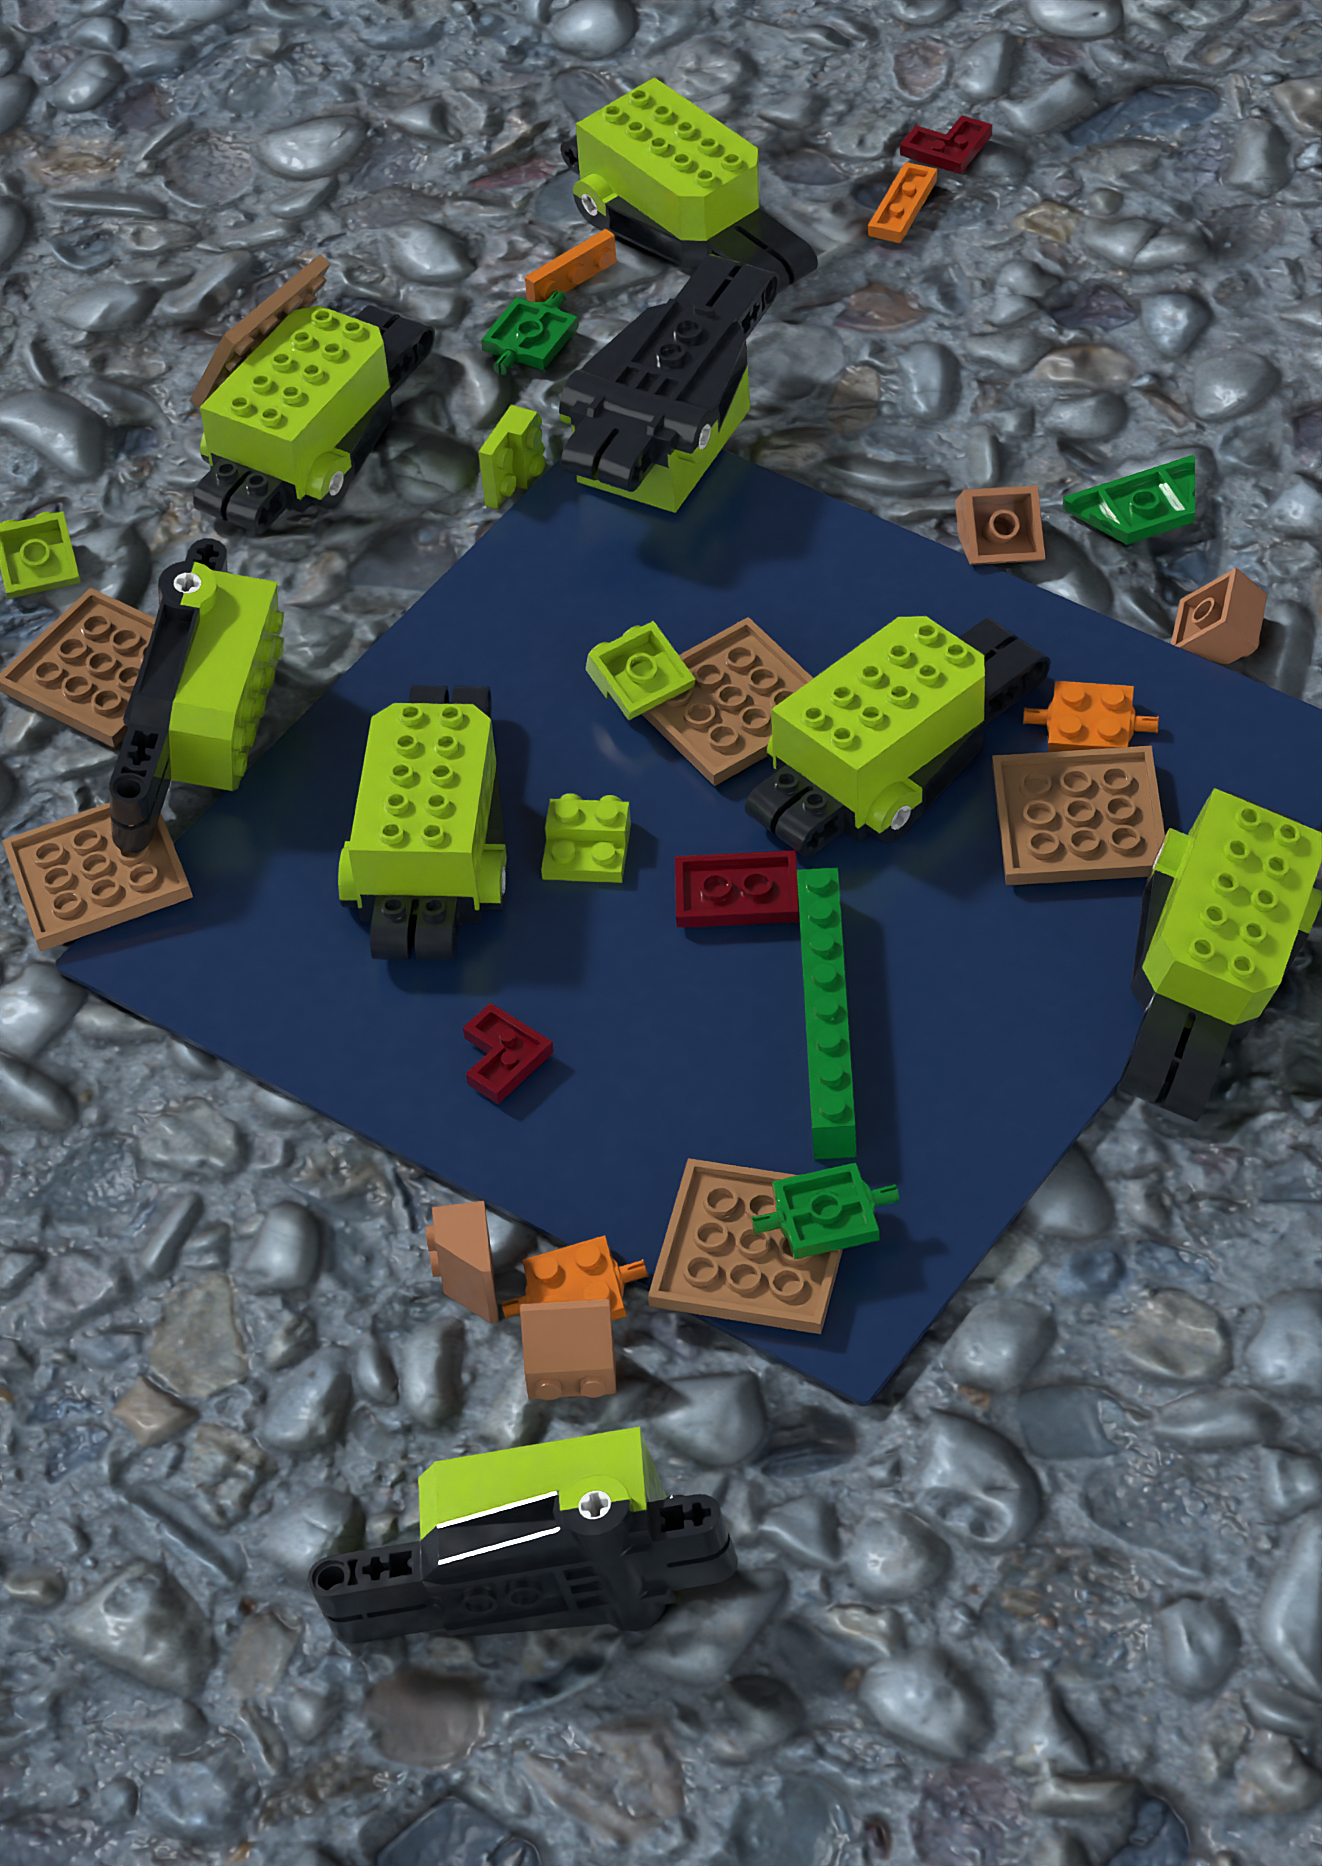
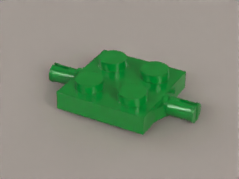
M554 290L545 302H531L516 297L481 339L482 351L501 356L493 365L494 370L498 374L505 375L513 363L516 362L545 370L578 329V316L558 309L566 300V296L562 291L558 293V290Z
M851 1163L772 1181L776 1212L752 1216L751 1223L755 1235L780 1229L788 1239L795 1260L879 1241V1228L874 1217L875 1207L898 1203L900 1198L896 1184L870 1190L869 1186L862 1180L857 1164Z

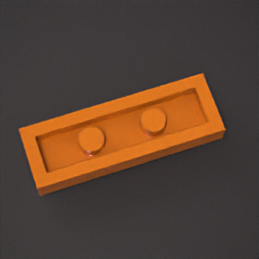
M905 162L869 222L868 236L901 243L937 181V169Z
M604 229L526 275L527 300L531 302H545L554 290H558V293L559 291L566 293L616 263L615 235Z

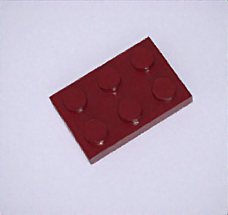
M796 850L675 856L677 928L799 922Z

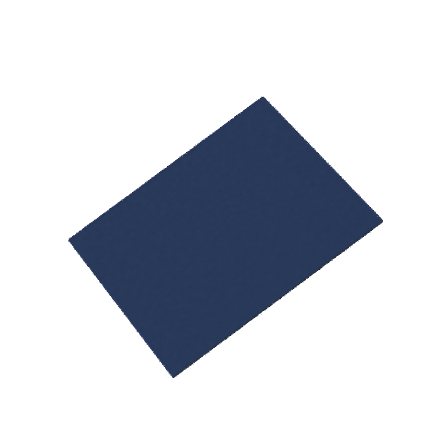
M723 449L720 450L676 513L578 483L577 475L565 472L562 469L560 458L245 772L244 776L241 777L238 789L234 791L227 790L173 844L193 897L78 938L57 959L56 968L60 974L474 1198L484 1201L487 1205L565 1247L605 1235L612 1258L619 1267L644 1259L649 1277L631 1282L648 1292L650 1291L688 1158L793 1175H802L856 1163L862 1180L869 1186L870 1190L896 1184L900 1202L875 1207L874 1217L879 1228V1241L843 1249L821 1334L689 1313L859 1406H867L878 1395L1115 1092L1143 1016V1010L1130 987L1142 897L1148 877L1006 885L992 756L1048 752L1049 733L1047 725L1023 724L1025 707L1048 709L1054 697L1055 681L1134 686L1133 707L1135 716H1159L1158 733L1134 731L1128 747L1152 746L1165 835L1169 828L1188 835L1214 788L1223 792L1228 790L1261 804V807L1264 809H1274L1302 821L1303 825L1319 831L1322 827V709L988 564L970 565L966 555ZM927 616L958 638L980 621L991 618L1015 634L1019 639L1024 640L1050 658V670L1043 682L984 727V748L931 807L915 821L911 829L902 838L893 843H885L870 833L860 842H857L851 836L842 833L810 857H805L796 851L797 870L838 868L856 1131V1157L814 1160L800 917L799 922L684 928H677L675 856L795 850L745 812V803L753 789L774 774L773 762L767 756L714 786L642 714L628 720L612 697L605 698L586 671L588 653L602 642L610 643L622 637L633 626L640 625L642 627L654 621L677 654L680 655L749 617L808 674L815 678L897 617ZM412 685L448 686L449 704H451L454 686H489L491 689V723L509 868L507 899L503 911L483 910L481 924H462L455 961L417 960L415 937L410 960L372 959L370 951L372 922L361 921L359 909L343 908L339 899L338 873L340 855L354 821L371 718L393 703H408ZM565 794H576L583 800L599 801L603 796L613 795L620 798L622 802H629L631 828L622 883L542 879L541 868L546 844L545 825L550 799H560ZM490 1002L551 1040L554 1050L553 1054L499 1104L469 1086L466 1080V1073L487 1053L464 1038L463 1027Z

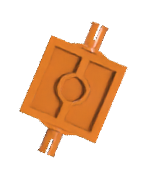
M1055 681L1054 697L1049 708L1034 709L1025 707L1023 724L1047 725L1049 733L1048 752L1128 747L1134 731L1158 733L1159 716H1135L1133 707L1134 686Z
M604 1235L523 1259L522 1262L527 1279L526 1295L501 1301L505 1318L508 1319L520 1314V1304L609 1299L611 1318L614 1321L627 1317L623 1302L624 1283L649 1276L644 1259L619 1267L612 1258L609 1243Z

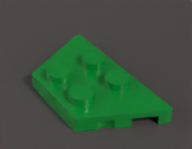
M1194 455L1187 456L1064 496L1063 509L1126 545L1194 523L1195 457Z

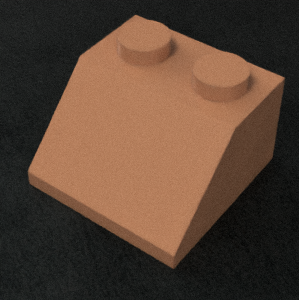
M1038 485L963 490L955 500L958 535L970 565L1045 560Z
M1237 567L1180 599L1171 644L1211 662L1230 664L1241 657L1251 655L1259 645V636L1268 594Z
M484 1201L432 1207L434 1225L425 1226L432 1276H441L445 1295L487 1322L499 1323L493 1257Z
M609 1299L520 1304L524 1374L528 1399L555 1400L559 1397L574 1396L595 1398L607 1394H617L615 1343Z

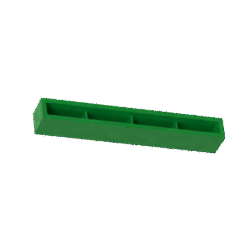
M838 868L797 870L814 1160L856 1157V1131Z

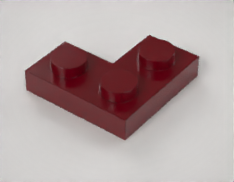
M961 115L947 134L915 125L900 144V156L962 174L992 136V124Z
M491 1002L463 1027L464 1038L487 1053L466 1073L467 1084L497 1104L554 1053L551 1040Z

